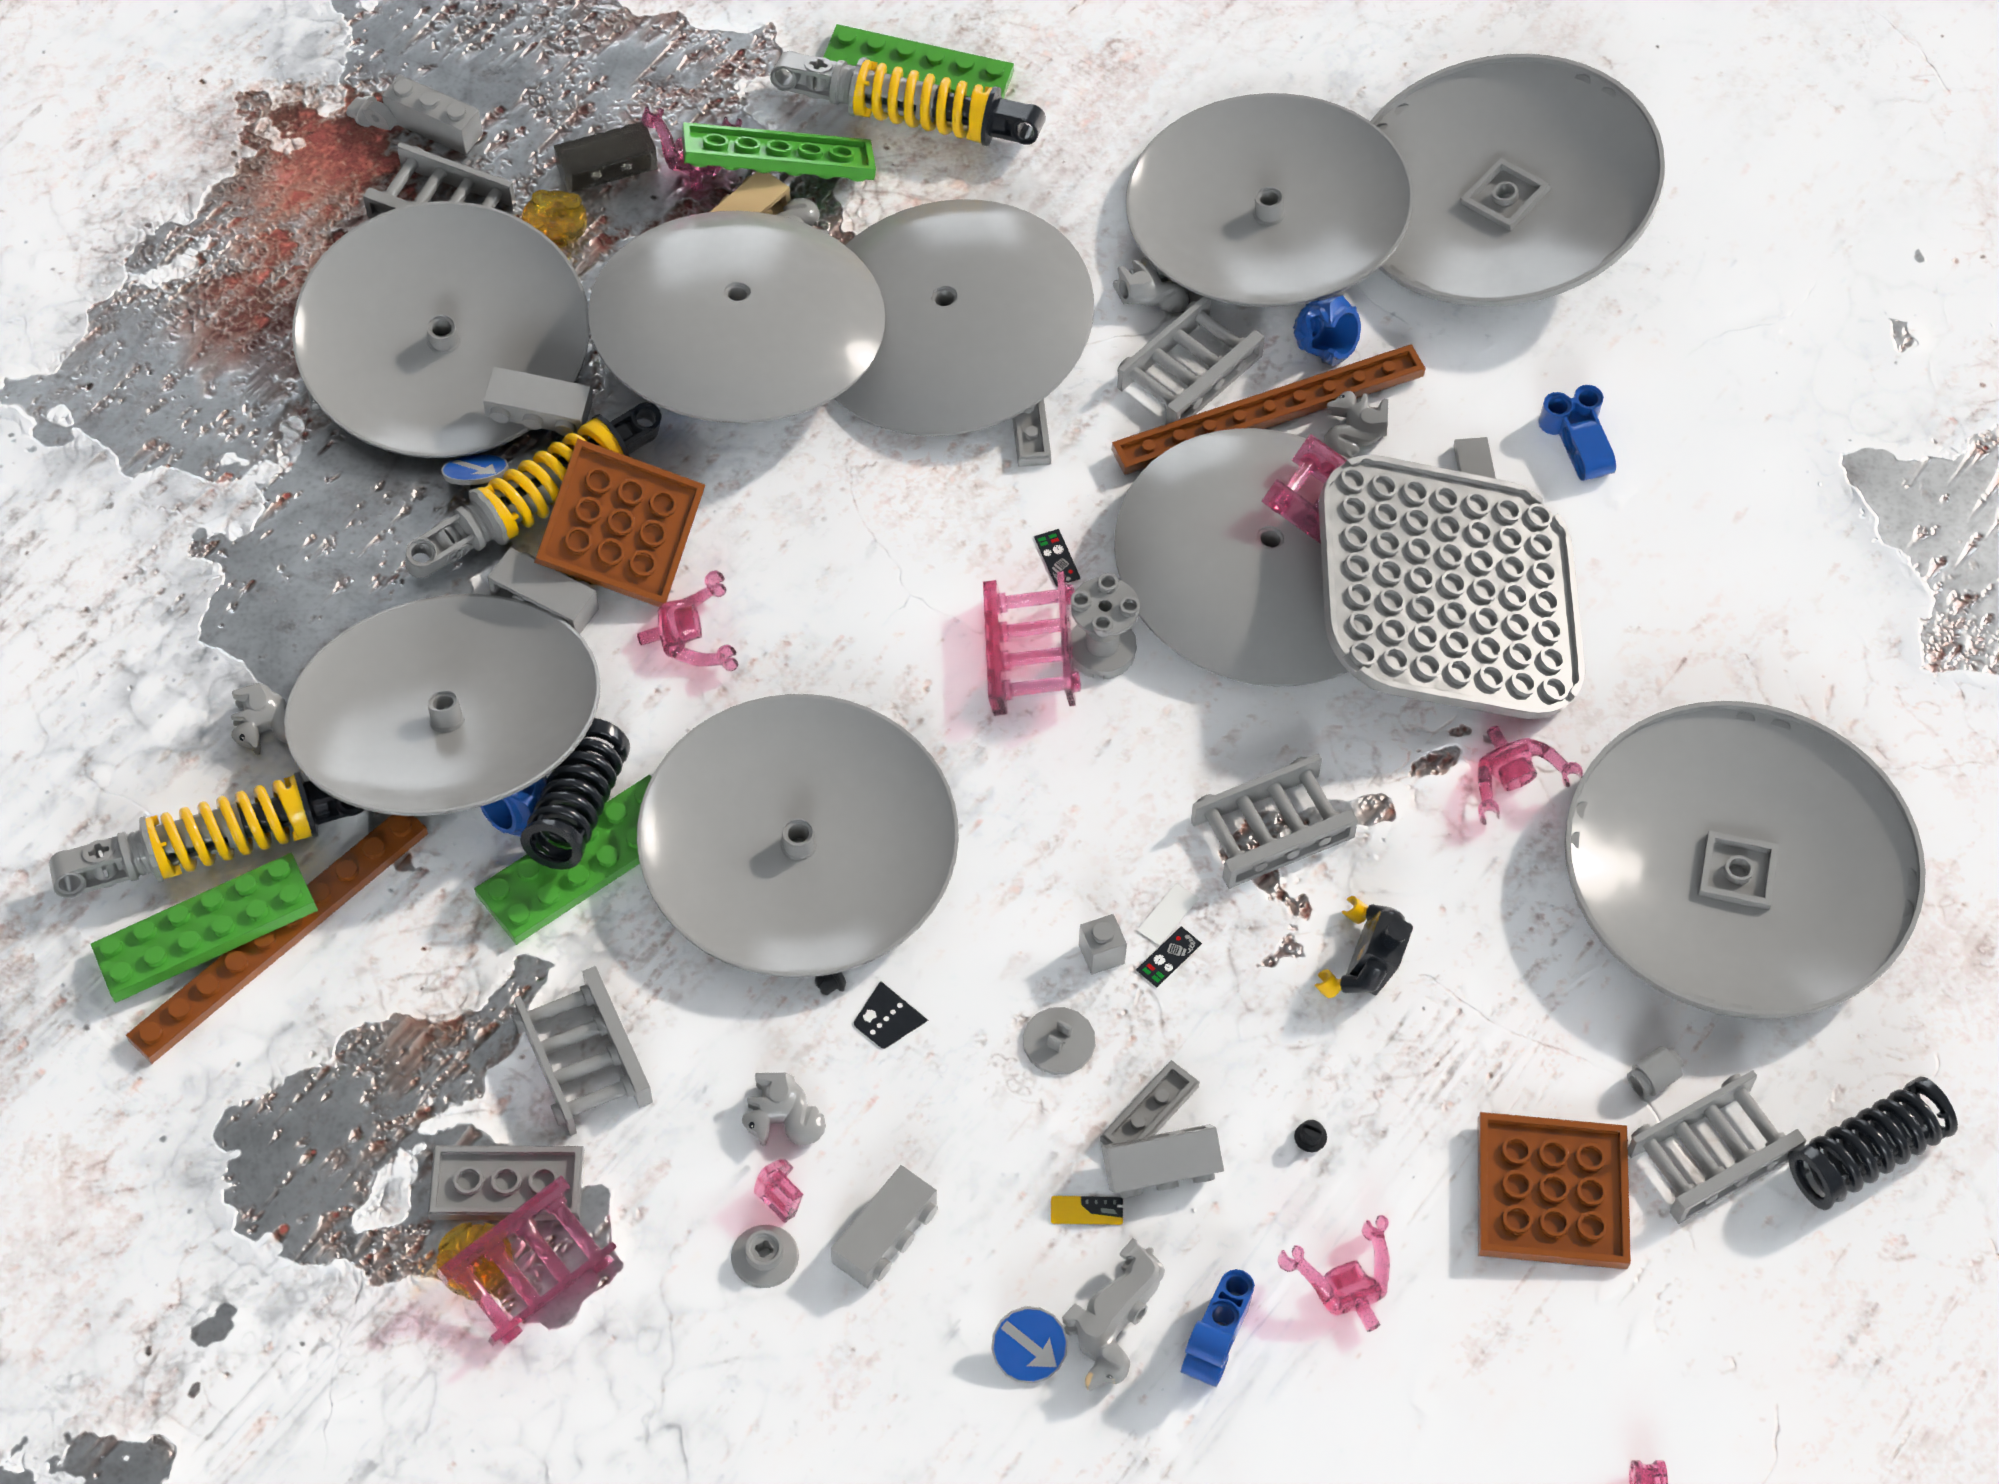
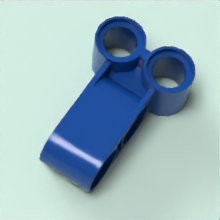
M1590 384L1578 387L1573 398L1561 392L1548 394L1544 399L1538 420L1542 431L1551 435L1559 434L1576 474L1581 481L1616 472L1614 452L1598 419L1604 396L1599 388Z
M1235 1269L1226 1272L1222 1276L1202 1321H1197L1185 1350L1187 1354L1181 1367V1373L1211 1386H1218L1229 1359L1228 1354L1249 1310L1255 1286L1250 1274L1243 1270ZM1230 1292L1237 1293L1241 1296L1232 1295ZM1215 1322H1222V1323L1226 1324L1227 1326H1222V1325H1219V1324H1217V1323H1215Z

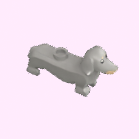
M1134 1238L1120 1252V1256L1126 1260L1121 1266L1125 1274L1098 1291L1090 1299L1086 1310L1075 1303L1062 1317L1063 1323L1066 1325L1064 1327L1065 1333L1069 1336L1077 1334L1080 1350L1095 1361L1094 1366L1085 1378L1086 1388L1089 1391L1104 1382L1118 1384L1127 1377L1130 1360L1125 1351L1116 1342V1338L1130 1322L1136 1325L1142 1320L1148 1309L1146 1303L1157 1291L1160 1281L1165 1274L1163 1264L1153 1255L1154 1249L1150 1247L1144 1249Z

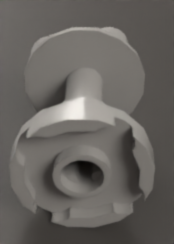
M1104 573L1100 577L1084 582L1072 594L1070 603L1071 615L1077 625L1072 629L1068 644L1069 658L1077 670L1094 678L1095 674L1098 676L1103 675V679H1111L1126 672L1132 666L1137 650L1136 636L1131 627L1138 618L1140 602L1132 587L1122 580H1118L1114 574Z

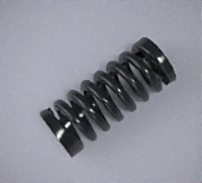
M594 718L583 740L548 776L546 785L534 805L533 813L529 816L527 826L522 831L520 838L522 848L526 854L539 864L552 869L564 870L577 866L585 853L586 844L590 841L592 831L598 824V817L604 811L605 803L609 800L611 790L616 784L617 776L621 773L623 763L627 760L630 752L629 740L625 733L617 726L608 721ZM586 737H596V738L603 739V740L609 742V743H610L611 745H613L614 747L612 748V747L609 746L608 744L603 743V742H601V741H599V740H595V739H591V738H586ZM542 834L552 842L572 849H563L555 845H552L542 836Z
M1917 1077L1908 1082L1903 1090L1898 1089L1891 1092L1887 1099H1880L1874 1102L1871 1108L1859 1111L1856 1117L1845 1119L1840 1127H1832L1826 1131L1824 1136H1817L1811 1139L1809 1144L1802 1145L1791 1151L1788 1156L1791 1174L1801 1192L1814 1206L1822 1210H1828L1833 1207L1835 1202L1844 1201L1848 1194L1847 1191L1856 1193L1862 1190L1864 1182H1876L1880 1175L1879 1172L1883 1174L1891 1173L1894 1170L1895 1163L1899 1165L1909 1162L1911 1154L1921 1155L1925 1152L1927 1145H1938L1943 1138L1955 1135L1958 1130L1956 1113L1940 1087L1926 1077ZM1920 1094L1926 1096L1936 1105L1940 1111L1936 1115L1938 1118L1944 1119L1945 1126L1940 1125L1933 1111L1921 1099ZM1804 1161L1808 1163L1809 1168L1804 1167ZM1810 1171L1817 1185L1825 1194L1824 1197L1817 1194L1809 1184L1806 1174Z

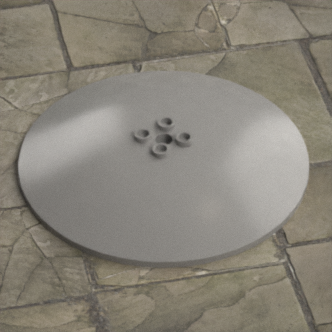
M1503 54L1464 61L1441 69L1410 85L1382 107L1370 121L1381 129L1401 152L1412 178L1414 192L1413 211L1405 236L1397 249L1379 269L1400 285L1418 294L1444 302L1469 306L1516 305L1555 296L1584 284L1615 264L1639 240L1654 217L1664 188V148L1659 130L1644 104L1633 92L1606 73L1566 58L1540 54ZM1513 193L1510 198L1502 199L1498 197L1500 194Z
M1743 701L1698 702L1665 710L1637 722L1614 738L1591 762L1575 791L1566 821L1565 860L1570 885L1582 914L1600 942L1622 965L1651 987L1675 1000L1721 1015L1751 1019L1789 1018L1815 1013L1856 996L1878 980L1899 957L1915 929L1922 909L1926 875L1924 851L1918 828L1899 790L1886 773L1866 753L1845 737L1810 718L1769 705ZM1733 865L1742 866L1746 869L1748 875L1744 877L1735 876L1731 873L1729 867Z

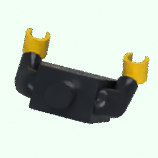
M1350 896L1347 898V901L1353 905V908L1349 911H1342V914L1356 924H1361L1366 919L1367 922L1362 929L1346 975H1343L1341 979H1337L1328 969L1318 973V977L1323 982L1317 983L1314 986L1326 998L1335 997L1341 990L1343 993L1369 992L1376 996L1398 970L1413 931V925L1406 922L1403 914L1397 909L1375 904L1367 906L1357 897Z

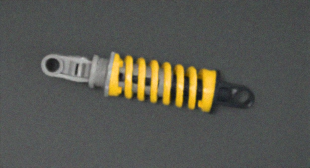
M786 51L780 56L770 73L771 83L777 89L806 95L815 99L829 100L830 103L836 105L840 102L848 104L850 116L855 117L857 115L870 118L873 112V116L879 121L886 120L889 117L893 124H901L905 120V123L910 128H916L921 124L922 128L928 132L933 131L937 127L942 135H948L953 131L954 135L959 139L966 137L967 140L981 143L984 146H989L993 137L1030 145L1037 140L1046 121L1045 113L1039 106L1001 98L1000 87L986 86L983 93V86L977 84L973 88L971 97L966 96L967 82L959 81L955 93H950L951 79L949 77H944L940 85H936L935 76L931 73L925 76L924 82L919 81V72L917 70L910 71L908 78L903 77V69L899 66L893 69L892 74H887V65L885 63L878 64L866 57L860 58L857 65L853 66L848 65L847 61L843 60L836 62L824 57H813L794 51Z
M640 403L611 422L604 416L597 414L590 421L580 426L577 434L568 433L564 436L562 443L553 442L548 447L547 452L538 451L533 456L532 461L523 460L518 465V470L508 469L505 471L503 479L493 478L488 483V486L470 490L469 505L464 508L462 506L458 507L453 511L454 516L439 522L431 530L413 539L407 545L405 557L407 571L416 578H425L445 565L462 558L473 548L480 551L491 540H494L499 545H506L509 540L519 534L517 525L519 522L525 527L531 528L535 523L534 513L542 519L549 516L548 505L551 504L554 507L578 438L630 457V453L657 437L662 418L659 408L652 403ZM639 419H648L653 425L644 427L637 421ZM417 553H424L430 559L427 562L419 563L412 557Z
M296 772L293 776L283 778L284 783L281 780L273 782L272 791L274 798L270 799L266 789L262 785H258L253 790L255 800L253 804L250 803L247 794L241 790L235 794L234 804L230 805L225 796H220L216 800L217 809L211 810L209 804L203 801L197 806L198 814L192 815L188 807H182L179 810V820L173 821L172 816L168 812H164L160 816L161 825H159L157 815L147 818L145 816L140 817L139 830L126 834L124 831L117 833V836L96 840L74 849L59 851L49 860L53 889L60 897L73 898L80 894L111 887L127 880H139V876L146 875V873H153L157 881L161 883L164 882V879L182 874L178 864H181L188 872L196 869L198 858H200L205 866H212L215 864L216 853H219L223 860L229 861L234 858V848L236 847L241 854L250 855L253 851L252 837H254L261 849L267 850L272 844L271 832H273L280 844H287L290 841L289 826H292L294 830L292 832L294 841L311 836L315 838L318 837V825L347 816L358 815L364 809L346 804L328 795L310 780L304 781L300 772ZM99 850L102 851L104 857L100 858ZM104 870H107L108 877H105Z

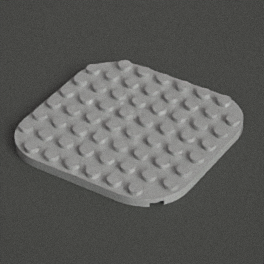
M1363 455L1348 459L1330 474L1322 487L1319 497L1325 627L1330 647L1341 664L1355 678L1366 684L1370 689L1386 694L1524 719L1547 718L1559 713L1580 691L1585 673L1574 551L1570 533L1563 519L1558 513L1554 516L1542 504L1544 498L1517 483L1378 455Z

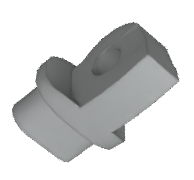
M371 95L365 98L356 97L346 110L348 117L354 118L357 124L364 127L372 125L377 128L391 130L397 123L390 108L377 101Z

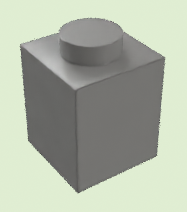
M1114 914L1080 924L1078 945L1091 975L1125 964L1127 943Z

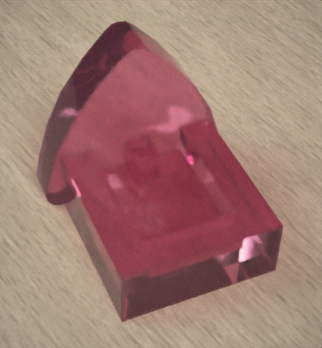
M779 1159L765 1166L760 1171L755 1182L754 1194L759 1199H762L785 1223L795 1217L804 1194L787 1177L794 1167L786 1159Z

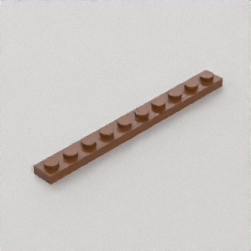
M1410 344L1112 442L1111 450L1124 475L1146 468L1154 459L1168 449L1196 436L1229 429H1266L1328 408L1327 403L1335 401L1346 391L1353 392L1357 399L1362 397L1363 393L1369 395L1423 377L1426 368L1413 345Z
M391 815L307 884L318 911L224 953L126 1034L128 1041L153 1064L428 834L426 826L415 816Z

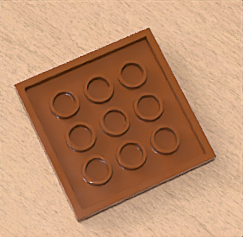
M578 438L534 563L664 608L705 484Z
M1480 1112L1477 1118L1478 1256L1628 1269L1631 1264L1627 1125Z

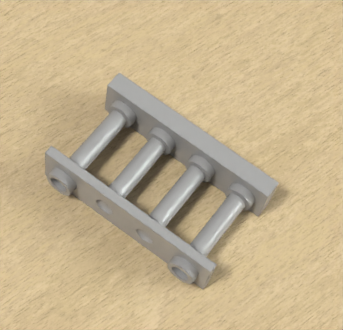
M401 142L397 145L401 169L386 191H378L369 187L363 195L367 217L370 218L399 207L429 202L442 182L458 187L449 201L464 202L468 194L472 192L485 197L481 204L483 206L495 208L498 202L514 207L516 204L513 182L501 176L490 175L426 152L417 146H410ZM414 172L429 177L414 201L409 202L397 197Z
M1204 296L1197 302L1192 301L1182 315L1131 358H1125L1117 370V388L1120 391H1123L1135 381L1166 405L1165 424L1196 415L1263 355L1265 337L1256 330L1246 338L1237 337L1209 316L1211 299ZM1201 325L1232 348V350L1224 357H1217L1189 336V334ZM1177 344H1180L1209 366L1210 369L1202 376H1196L1167 353ZM1157 362L1186 384L1188 388L1180 395H1173L1147 375L1145 371Z
M1319 753L1309 758L1300 757L1289 766L1219 794L1205 795L1193 804L1191 815L1193 826L1195 827L1208 821L1228 856V859L1224 862L1222 876L1228 889L1355 838L1358 819L1352 809L1341 814L1335 812L1316 780L1319 777L1322 762ZM1303 784L1323 820L1311 826L1304 825L1284 790ZM1271 796L1290 828L1291 834L1279 839L1272 838L1254 807V802ZM1240 809L1260 846L1247 852L1241 851L1221 817L1222 815Z
M596 966L582 971L585 985L579 987L580 991L529 1011L526 1010L521 996L514 998L517 1012L511 1014L518 1034L526 1033L556 1102L550 1105L558 1126L565 1124L570 1136L577 1133L573 1116L624 1095L627 1098L634 1096L639 1108L653 1103L650 1085ZM584 1004L587 1007L594 1006L597 1015L593 1016V1021L540 1041L533 1026L534 1024ZM598 1034L600 1037L607 1035L611 1044L606 1047L607 1051L553 1072L546 1056L547 1054ZM609 1065L614 1067L621 1066L624 1076L620 1077L619 1082L570 1102L566 1101L560 1085Z
M1754 1070L1743 1076L1738 1073L1729 1077L1721 1085L1722 1088L1652 1127L1650 1124L1641 1126L1631 1135L1632 1140L1628 1147L1630 1159L1646 1151L1675 1190L1676 1194L1674 1197L1676 1199L1670 1214L1678 1224L1788 1162L1790 1152L1805 1145L1807 1141L1798 1129L1787 1135L1784 1132L1779 1133L1749 1092L1757 1078ZM1736 1100L1767 1141L1766 1147L1757 1152L1754 1149L1749 1150L1719 1109ZM1706 1117L1737 1158L1736 1164L1727 1169L1723 1166L1719 1167L1689 1126ZM1676 1133L1707 1175L1705 1177L1706 1181L1697 1186H1694L1693 1183L1688 1184L1662 1149L1659 1142Z

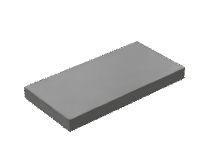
M434 1145L428 1206L429 1220L580 1221L584 1147Z

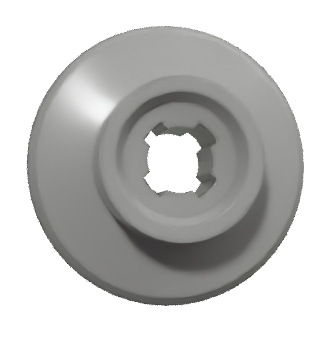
M758 1225L746 1230L737 1238L731 1252V1262L737 1276L745 1283L758 1288H770L782 1284L794 1273L799 1261V1250L794 1238L786 1230L774 1225ZM764 1247L769 1248L772 1253L765 1256V1258L760 1257L758 1252L763 1250Z

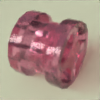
M1632 1460L1629 1466V1484H1668L1665 1461L1655 1460L1652 1464H1643L1640 1460Z

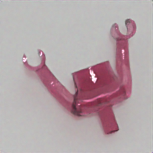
M646 106L641 121L646 127L656 129L661 141L665 162L669 169L689 173L691 189L695 191L701 190L703 188L702 175H717L722 166L708 165L706 167H695L689 163H684L682 137L678 138L674 143L672 134L662 119L664 110L659 108L657 114H653L649 111V107ZM724 117L721 126L741 127L743 121L737 118L735 125L729 123L728 117Z
M717 570L709 572L705 577V588L686 598L662 604L657 610L658 627L637 633L640 645L660 640L663 651L668 657L694 666L722 665L726 671L736 670L738 661L731 657L735 656L737 652L729 644L721 646L717 653H702L685 647L692 640L702 638L701 622L696 607L712 596L722 597L725 595L726 587L720 583L725 580L722 573Z
M1496 725L1489 728L1486 733L1495 749L1481 757L1478 762L1477 779L1481 796V803L1478 806L1479 820L1483 825H1487L1484 815L1486 811H1493L1497 818L1500 819L1499 805L1493 798L1492 776L1498 779L1506 791L1520 788L1536 778L1537 771L1533 765L1532 757L1538 756L1548 761L1562 774V783L1565 787L1569 788L1570 782L1567 775L1576 774L1581 780L1583 776L1582 767L1576 762L1568 763L1553 747L1531 738H1522L1508 743L1499 726Z
M1384 1215L1377 1216L1375 1221L1377 1228L1373 1227L1369 1220H1366L1361 1230L1363 1236L1367 1240L1372 1241L1374 1249L1373 1277L1368 1276L1358 1260L1337 1266L1323 1276L1304 1258L1305 1252L1301 1246H1293L1291 1252L1294 1259L1288 1257L1285 1250H1281L1277 1260L1280 1268L1287 1272L1297 1269L1312 1285L1319 1299L1331 1314L1339 1316L1356 1311L1367 1332L1374 1331L1381 1325L1370 1305L1382 1300L1386 1296L1388 1289L1390 1255L1384 1233L1388 1228L1389 1222Z

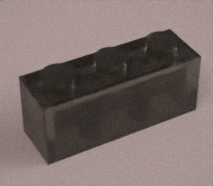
M645 121L554 145L556 165L567 194L658 169L656 147Z

